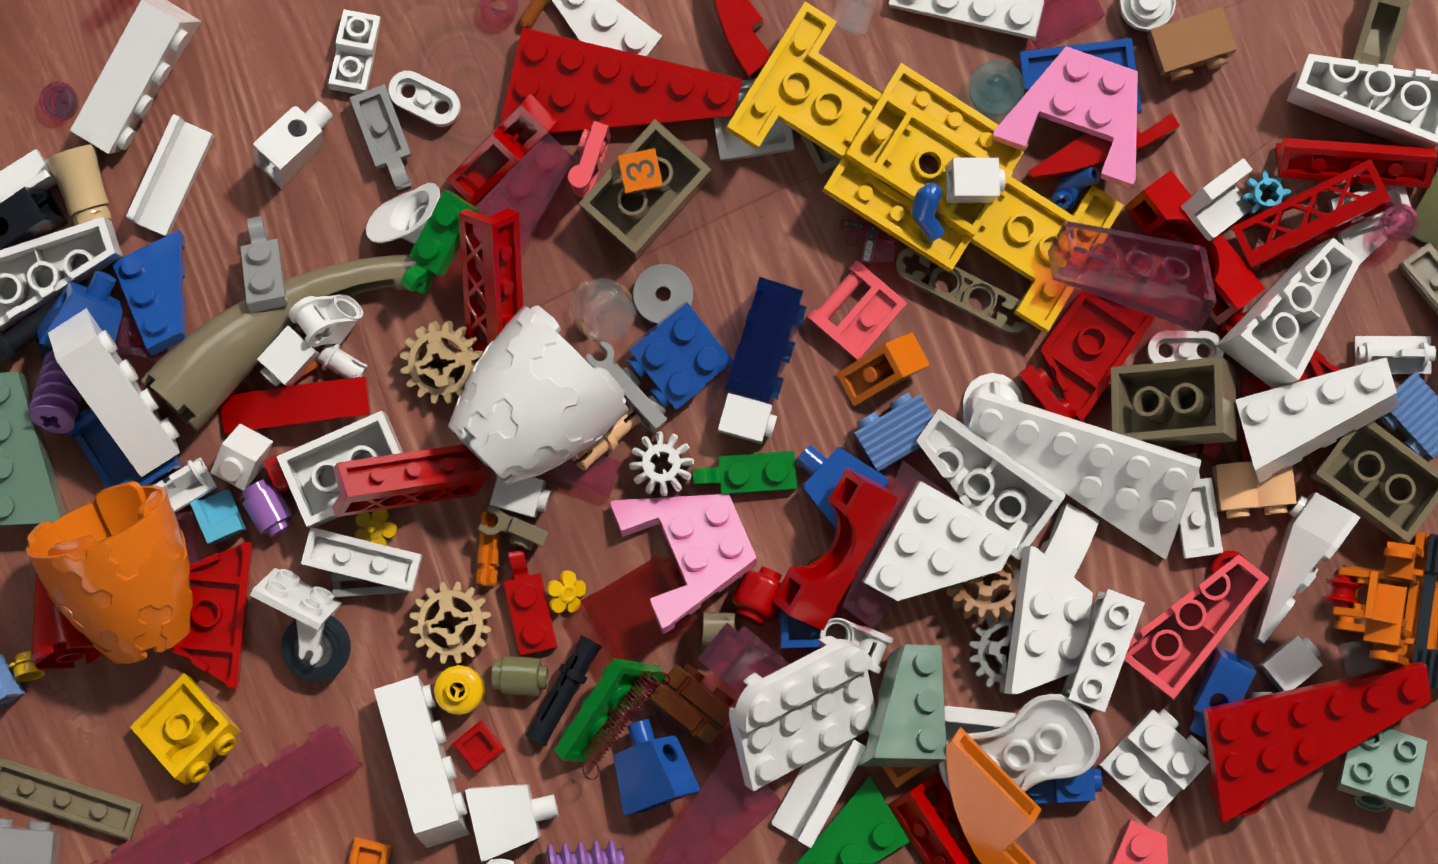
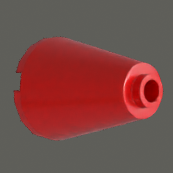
M36 573L31 647L33 666L36 665L39 670H63L75 668L74 661L85 657L87 664L105 657L57 609Z

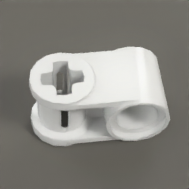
M345 294L305 297L294 304L288 313L290 320L293 323H298L306 334L305 341L310 347L341 344L363 316V310L357 301Z
M830 618L824 630L819 629L818 635L819 639L826 637V630L829 626L840 624L846 632L845 640L852 642L867 653H869L874 642L869 655L874 667L868 670L880 674V661L887 645L892 644L894 638L842 618Z

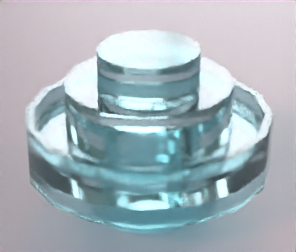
M992 60L977 67L970 78L968 90L970 100L976 109L985 115L998 117L1009 114L1023 97L1025 85L1023 76L1015 66L1007 61Z

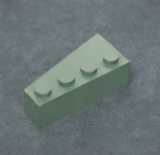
M20 372L0 373V528L37 526L41 522H54L67 514L61 498L59 482L55 477L50 460L51 455L48 444L45 442L41 427L33 423L29 417V405L33 395L28 376Z

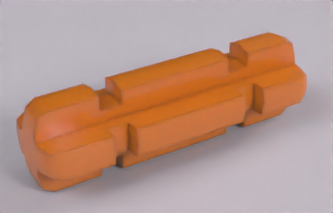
M486 511L482 512L480 524L492 528L496 524V517ZM479 534L477 563H480V569H477L476 583L479 585L494 586L497 583L498 570H495V565H498L501 534Z

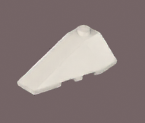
M1316 492L1309 494L1307 498L1303 495L1298 498L1297 504H1294L1289 511L1293 518L1287 525L1252 637L1258 644L1265 643L1293 607L1296 601L1293 598L1295 593H1302L1316 578L1318 571L1315 567L1319 561L1323 563L1327 558L1330 559L1360 519L1359 516Z

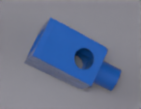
M95 271L88 288L74 282L68 283L37 329L39 343L52 348L48 332L86 308L101 330H106L115 343L122 317V307L119 300L109 295L116 279L107 273Z
M810 444L795 460L812 475L802 486L803 491L835 532L837 529V518L828 499L846 468L882 484L884 487L890 481L887 477L839 447L826 458Z
M1220 646L1214 649L1191 699L1193 709L1197 711L1189 728L1191 731L1207 738L1202 709L1243 700L1256 674V670L1250 660ZM1215 694L1224 695L1223 699L1217 703L1210 701V698Z
M649 719L627 726L633 747L616 753L614 757L624 816L650 811L700 792L699 785L678 738L673 735L655 739Z

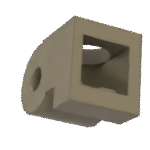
M702 612V651L734 652L736 613Z

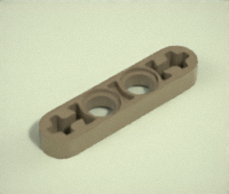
M910 247L904 249L898 255L895 263L896 272L905 282L1010 335L1019 334L1029 325L1028 322L1023 320L1022 324L1016 322L1012 327L1006 324L1008 318L997 312L995 319L988 316L995 308L998 297L1005 301L1000 308L1009 312L1014 307L1017 308L1021 300L957 267H954L949 272L957 280L956 288L948 293L941 292L935 284V279L938 274L948 271L940 266L936 267L930 275L929 283L925 284L921 280L926 274L915 270L912 275L906 273L907 265L902 260L904 258L910 260L913 255L920 258L918 264L927 270L930 267V263H935ZM976 289L985 290L990 296V305L984 310L974 309L969 303V295L972 291Z

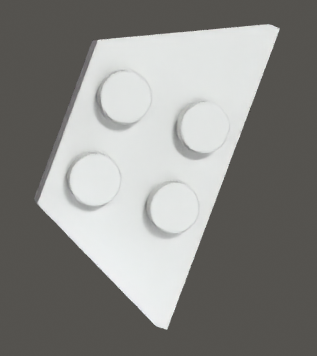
M1023 546L1004 693L1019 694L1077 672L1087 644L1093 593L1038 548L1033 546Z

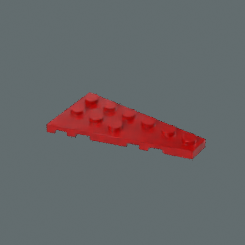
M522 27L500 123L529 94L533 95L557 119V122L548 133L591 130L594 121L608 125L609 128L651 124L654 119L659 123L733 117L743 79Z
M1420 661L1202 709L1218 819L1222 823L1229 821L1430 703L1431 694L1427 665Z

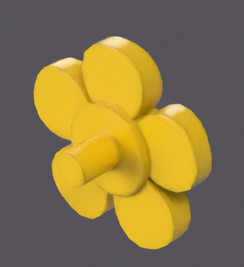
M387 510L373 511L372 515L369 512L360 513L356 517V523L360 527H364V529L357 530L355 538L387 546L386 538L396 536L397 526L393 522H386L389 518Z
M565 570L560 574V582L551 580L546 588L547 594L554 596L550 600L549 607L556 613H561L565 609L570 613L576 612L581 606V601L576 596L581 597L586 593L585 582L576 580L574 572Z

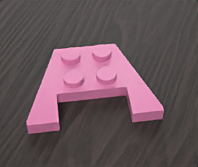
M1066 46L995 129L992 140L1025 151L1037 118L1042 117L1112 142L1100 178L1133 189L1136 180L1138 71Z
M729 494L626 499L610 502V509L622 537L660 524L684 580L685 586L650 598V605L662 634L672 630L676 622L687 614H693L701 607L702 602L717 591L720 593L757 564V557Z

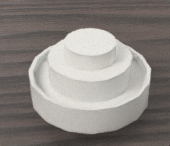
M1176 0L1119 1L1120 13L1125 22L1135 30L1149 32L1150 29L1166 25L1174 14Z

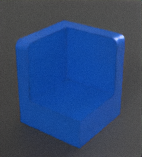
M780 610L781 649L820 647L819 628L793 618L783 610Z

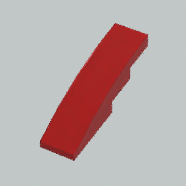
M1172 113L1142 133L1137 129L1136 153L1174 133L1179 128L1180 124ZM1085 133L1030 169L1026 174V178L1029 182L1061 178L1064 175L1089 166H1095L1096 168L1104 167L1112 142L1107 140L1100 142L1098 137Z
M367 377L323 381L230 395L221 405L224 435L231 434L239 424L253 431L329 422L335 421V419L370 416L371 408Z

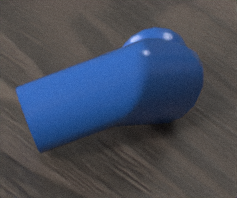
M1089 166L1061 177L1051 197V202L1065 211L1072 209L1076 205L1083 188L1099 183L1100 174L1095 166Z
M927 183L917 191L911 208L912 218L930 242L935 241L945 232L934 216L939 200L943 196L941 187L935 183Z

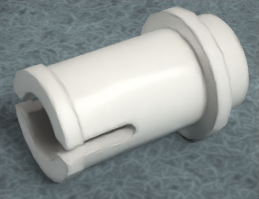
M327 344L317 359V362L322 364L321 369L325 371L328 368L345 379L362 377L368 367L367 364L342 351L340 344L335 346Z

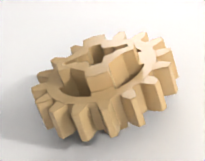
M433 321L429 323V332L421 326L415 330L418 339L414 337L406 339L405 343L411 350L400 353V358L408 361V365L400 370L401 373L411 374L412 378L406 384L408 387L416 384L420 387L417 394L419 398L430 393L431 403H437L443 395L446 403H451L455 400V393L458 396L462 395L467 379L476 365L475 359L483 354V351H473L472 346L477 341L476 337L468 340L464 337L466 327L463 326L457 331H453L452 321H447L442 326V329H440L438 322ZM448 339L454 342L461 350L451 346ZM428 341L429 344L426 345L428 352L424 358L419 359L420 351ZM438 357L447 359V361L455 360L446 367L437 364L429 365ZM465 365L461 379L455 383L458 368ZM423 374L432 378L435 384L428 381Z
M441 582L439 593H436L431 588H427L426 593L429 599L427 601L416 599L415 602L421 610L420 613H410V618L418 620V626L411 628L410 633L420 634L421 639L415 644L417 648L424 647L425 645L429 647L426 657L432 658L436 653H440V662L446 664L449 655H453L454 660L459 664L462 663V654L465 652L471 658L476 657V652L473 648L476 644L486 647L487 643L481 636L482 633H492V628L484 625V620L491 618L492 613L482 612L481 607L487 602L485 598L476 601L473 599L476 592L475 588L471 587L466 593H463L462 583L456 582L453 590H449L446 582ZM454 597L466 601L473 611L464 613L458 609ZM439 601L440 610L435 618L426 621L429 610ZM449 612L456 618H468V621L461 622V624L455 626V633L453 634L447 628H434L435 625L442 624V621L447 620V613ZM476 625L472 638L463 645V634L469 626ZM438 633L446 638L449 649L437 645L429 635Z

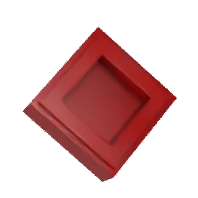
M480 720L452 743L453 747L475 774L505 750V747L483 720Z

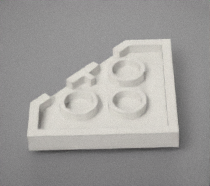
M917 481L862 582L892 599L900 601L1001 571L1019 536L927 484Z

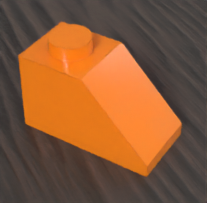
M910 332L883 344L837 372L836 375L854 407L906 380L930 364L913 332Z

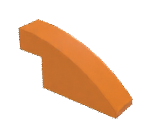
M960 727L946 745L948 783L961 828L975 856L981 864H1037L1015 840L1034 824L1042 809Z

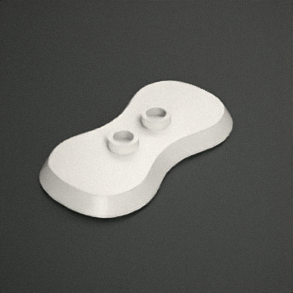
M1047 694L1035 697L1025 704L1010 722L998 729L987 732L968 733L1024 792L1032 786L1047 780L1072 778L1085 773L1094 765L1100 752L1097 731L1086 712L1075 701L1060 694ZM945 760L939 763V768L944 784L950 792L947 761Z

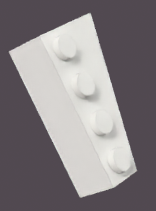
M141 0L70 131L108 154L120 152L121 149L126 150L135 137V127L140 119L150 110L154 101L153 98L202 21L167 0Z
M1308 54L1299 66L1287 98L1288 102L1401 146L1435 148L1438 145V74H1431V71L1415 69V71L1393 68V65L1379 63L1377 66L1360 64L1357 60Z
M105 217L97 218L0 250V331H5L58 296L60 292H63L68 283L80 284L93 276L95 271H101L112 264V262L122 258L123 255L112 221Z
M87 308L48 332L57 363L141 477L180 453L175 440L180 435L174 424L168 417L162 420L156 411L159 405L147 388L145 390L141 389L136 381L139 378L127 359L122 361L116 352L118 348L106 330H101Z

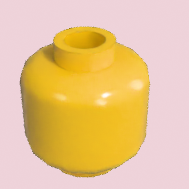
M462 665L448 667L440 673L435 681V700L443 710L450 714L462 715L471 713L479 707L484 699V681L480 674L471 667ZM455 683H461L464 687L459 688ZM451 687L456 691L454 696L451 693ZM465 691L464 695L459 698L460 692Z

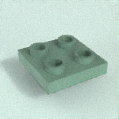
M1385 728L1344 753L1336 790L1354 795L1355 803L1365 810L1381 812L1390 807L1410 814L1415 807L1428 741Z

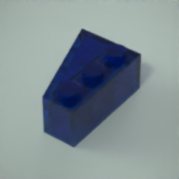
M759 277L755 297L747 315L744 331L738 344L724 391L725 393L769 404L770 398L778 400L784 378L778 377L781 363H790L796 342L789 340L793 326L801 328L807 306L801 305L803 290Z

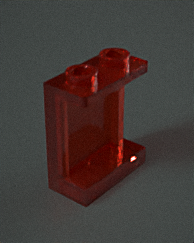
M657 554L638 568L581 600L614 658L631 661L699 620L695 612L691 615L687 614L675 623V627L672 630L662 634L650 605V598L680 588L676 579L680 578L681 574L671 557L663 560L661 555Z

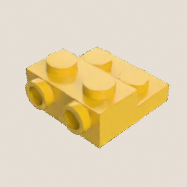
M185 673L130 726L132 731L168 772L185 785H188L190 782H199L205 778L210 771L208 764L218 754L222 756L232 751L237 744L235 737L241 732L228 715L217 704L212 702L193 679Z

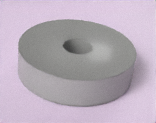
M658 264L647 268L639 275L634 285L633 299L639 314L648 322L657 325L684 302H688L692 307L694 292L689 277L681 269L669 264ZM666 288L670 291L671 296L667 301L657 299L656 293L659 289Z

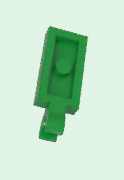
M444 190L431 217L428 219L409 254V257L417 262L404 273L400 284L412 292L417 290L424 294L434 274L444 276L461 246L459 212L469 209L478 213L480 210L455 193Z
M794 451L718 456L719 468H698L692 470L694 485L720 484L721 494L797 489Z

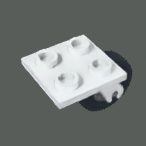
M274 568L252 589L250 596L295 618L285 630L281 642V652L287 667L298 677L313 682L325 681L336 676L348 662L351 652L349 634L343 624L334 618L335 612L340 608L342 602L333 598L334 595L329 590L318 586L312 587L300 581V577L294 572Z

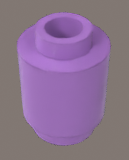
M267 478L252 484L241 492L245 500L242 504L260 535L268 533L272 538L290 528L288 521L293 517V514L282 495L276 491L274 485H271Z

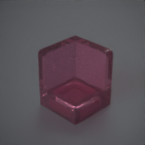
M121 317L115 340L118 348L116 352L119 356L144 361H158L167 353L168 349L151 356L146 349L135 319Z

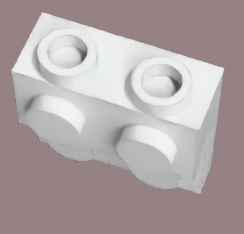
M1149 709L1098 764L1154 817H1157L1181 790H1184L1210 762L1203 756L1208 751L1205 746L1192 735L1186 740L1175 729L1180 724L1164 709L1159 713L1154 709Z

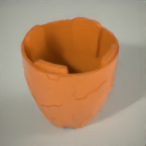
M131 481L103 489L96 494L95 500L78 507L54 522H41L28 535L26 553L46 588L48 596L57 609L68 618L70 623L79 632H82L99 652L115 664H130L147 658L146 650L153 648L156 653L163 652L179 643L189 634L191 609L193 607V595L190 589L189 556L183 532L179 527L173 507L163 487L141 486L139 483Z

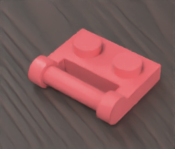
M596 121L593 122L591 131L584 129L578 146L580 157H582L580 164L572 167L568 173L572 191L578 198H584L595 186L611 140L609 126Z
M855 260L848 268L850 273L818 310L813 309L807 315V319L857 361L908 303L863 264ZM861 282L865 283L870 288L869 291L836 327L829 319Z

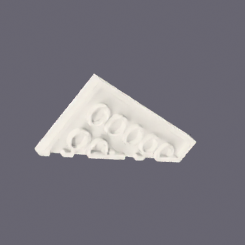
M980 390L969 423V430L1166 560L1200 469V459Z

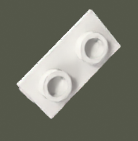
M1354 336L1355 366L1386 357L1391 374H1412L1414 372L1417 374H1431V361H1435L1436 358L1435 346H1431V336Z
M201 457L195 461L190 459L187 461L188 465L153 485L163 487L166 490L174 513L189 505L191 501L199 499L217 488Z

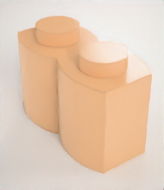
M1253 462L1219 464L1212 467L1217 512H1226L1227 519L1249 517L1250 509L1264 508L1265 515L1288 513L1287 506L1297 504L1293 465L1291 467L1286 466L1271 474L1272 477L1262 483H1259Z

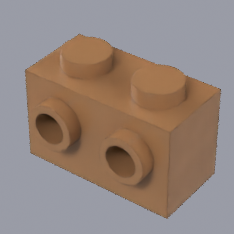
M1223 6L1150 29L1146 36L1160 79L1170 76L1172 81L1194 74L1193 68L1205 64L1208 70L1229 63L1228 57L1232 56L1237 50Z

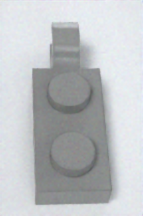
M385 84L349 97L377 170L388 166L398 191L412 186L402 161L412 157V153Z
M263 216L249 218L247 223L251 244L240 246L246 301L249 311L254 313L288 306L282 253L278 238L269 240L267 228H264Z
M603 340L599 347L606 354V359L597 361L588 353L585 356V360L593 368L597 366L603 367L625 390V404H628L635 410L632 414L639 415L641 424L653 436L667 421V418L663 415L666 413L664 406L653 395L647 397L638 386L641 383L630 369L625 367L622 370L617 363L614 364L613 347Z

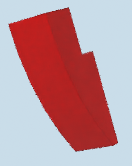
M714 0L717 17L725 41L735 62L747 80L754 79L760 74L771 56L770 52L754 33L763 26V18L749 0Z
M529 94L446 180L470 204L474 205L549 132L557 122V119L533 95Z

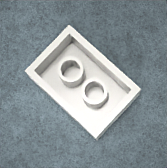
M379 411L277 456V459L306 527L315 528L338 518L335 517L332 509L340 495L333 472L336 463L403 453V450L387 414Z

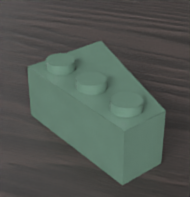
M905 644L889 654L877 697L879 702L874 719L871 720L868 732L870 734L865 752L861 755L859 766L933 767L946 760L941 645Z

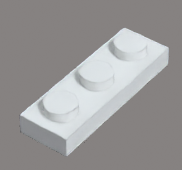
M310 527L301 564L414 592L423 555Z

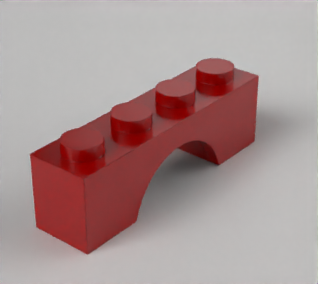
M1170 170L1139 193L1124 208L1147 236H1166L1179 242L1187 249L1193 257L1199 273V285L1195 297L1219 326L1265 290V288L1222 233L1211 241L1204 237L1181 208V205L1192 196Z
M846 468L828 499L837 518L836 534L831 546L815 562L802 567H790L771 601L789 616L824 630L830 618L835 614L836 608L848 586L853 582L855 574L866 554L873 547L874 540L886 519L891 515L899 497L882 484Z

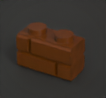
M689 663L683 668L676 664L668 673L671 678L670 683L659 685L648 700L708 748L730 720L729 708H732L730 706L735 700L719 687H716L713 692L701 683L705 676ZM666 676L661 683L668 682L669 678Z

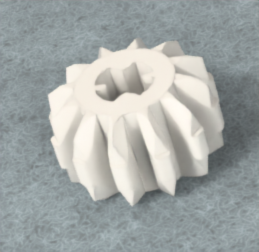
M659 431L656 432V445H652L647 436L642 438L643 444L648 449L646 452L639 448H633L632 454L643 460L642 462H632L629 464L631 470L644 469V472L637 475L634 481L636 484H641L649 478L650 481L646 486V493L651 494L656 483L660 484L661 496H667L666 483L671 482L674 489L679 492L682 490V487L676 480V477L680 476L685 480L691 479L692 475L682 470L681 466L694 465V459L689 457L680 459L679 456L690 449L688 444H683L675 450L674 446L677 443L678 436L672 434L668 444H663L664 436ZM660 454L668 455V463L672 465L669 472L663 469V474L656 473V466L652 463L655 456H658L659 459L661 458Z

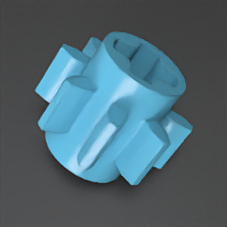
M1264 170L1260 174L1259 183L1252 178L1247 180L1246 184L1252 190L1241 198L1243 201H1250L1253 206L1249 214L1253 215L1257 211L1263 212L1281 203L1282 198L1291 193L1290 189H1283L1280 184L1283 178H1269L1267 171ZM1268 187L1273 191L1270 195L1271 199L1263 202L1260 197L1262 196V191Z

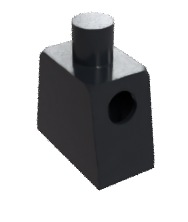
M23 187L0 203V250L51 234L68 224L51 191Z

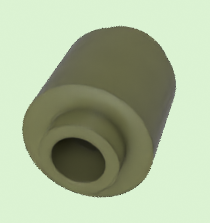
M504 656L503 660H494L492 668L493 690H501L502 694L539 696L541 689H547L549 668L548 666H542L541 658Z

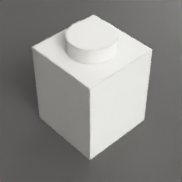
M952 158L945 165L947 203H992L1000 196V192L1004 191L1005 172L1003 169H999V158Z
M287 326L257 360L264 365L260 372L276 387L281 382L286 386H292L315 362L320 353L313 347H310L305 339L294 329Z
M728 393L718 432L762 444L764 436L772 437L777 416L770 414L772 410V405Z
M239 424L222 443L210 473L244 491L262 470L264 460L268 456L273 441Z
M497 477L490 505L536 519L538 511L545 512L550 491L544 489L546 482L538 478H526L506 485Z
M1291 636L1257 666L1278 691L1283 692L1298 687L1322 667L1323 664L1317 659L1321 655L1320 651L1307 637L1301 639L1299 636Z

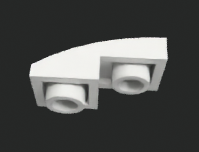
M343 10L335 43L336 53L328 82L329 89L353 94H360L368 90L380 28V16Z
M1068 503L1060 508L1049 540L1042 543L1040 551L1074 577L1090 546L1099 520Z

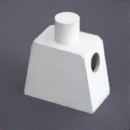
M319 101L306 113L297 106L292 107L253 143L254 164L282 189L322 147V128L333 118L332 113Z
M529 784L473 787L465 790L481 862L541 837L538 821L559 817L554 794L533 799Z

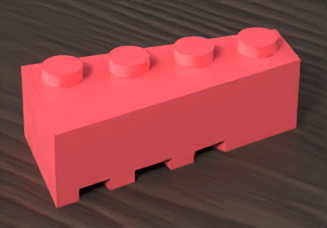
M1237 555L1136 633L1131 639L1124 662L1174 701L1270 578L1242 556Z

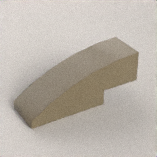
M1366 0L1351 60H1357L1360 64L1375 66L1378 63L1391 65L1409 9V0Z

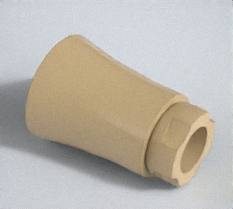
M93 144L79 146L45 159L64 199L68 214L73 216L74 226L101 217L109 220L112 219L107 207L109 201L101 178L96 146Z

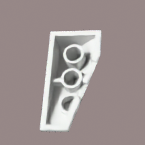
M938 409L916 440L940 474L947 479L959 495V499L964 506L1019 536L1011 552V555L1018 560L1022 557L1023 546L1031 545L1065 498L1066 493L940 409Z

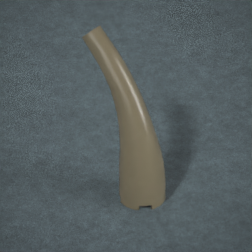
M409 254L371 257L338 263L285 280L288 306L250 313L245 298L188 334L183 341L164 354L140 381L148 390L152 388L157 392V396L161 399L160 401L187 425L190 423L193 429L198 431L258 365L259 361L257 358L287 326L293 328L297 324L293 323L288 317V313L294 304L309 296L321 297L337 294L353 296L362 292L395 287L396 291L408 290L400 282L404 273L414 266L417 261L409 257Z

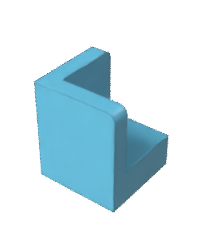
M228 489L206 499H196L190 502L207 544L215 545L248 530L234 496Z

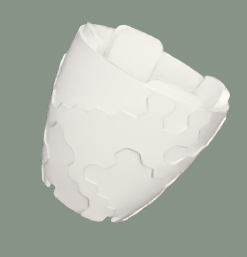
M538 305L531 309L523 306L502 329L495 340L486 347L467 379L465 389L457 400L448 425L462 443L484 465L490 467L506 485L541 475L563 464L601 439L615 423L629 412L625 404V390L605 368L599 366L593 368L558 334L561 330L559 323Z

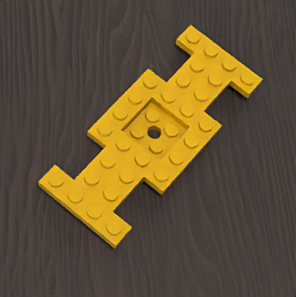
M805 1L725 130L757 150L776 119L840 159L821 190L831 198L948 272L953 270L967 245L971 242L1032 281L1015 309L1014 314L1042 332H1048L1124 205L1092 185L1087 189L1074 213L1071 215L1011 177L1012 171L1024 151L992 140L994 131L999 126L998 124L903 63H900L883 92L880 93L820 55L818 52L837 21ZM922 155H930L936 159L938 163L936 173L927 174L920 169L919 158ZM952 158H999V169H1003L1005 172L1004 191L1000 192V196L992 203H947L945 165ZM927 183L939 185L943 192L935 215L939 217L937 220L945 232L941 237L931 242L928 241L911 215L912 201H914L917 191Z

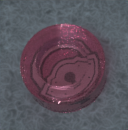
M57 81L44 87L40 94L39 103L42 111L51 119L64 121L73 117L77 112L79 96L70 85Z

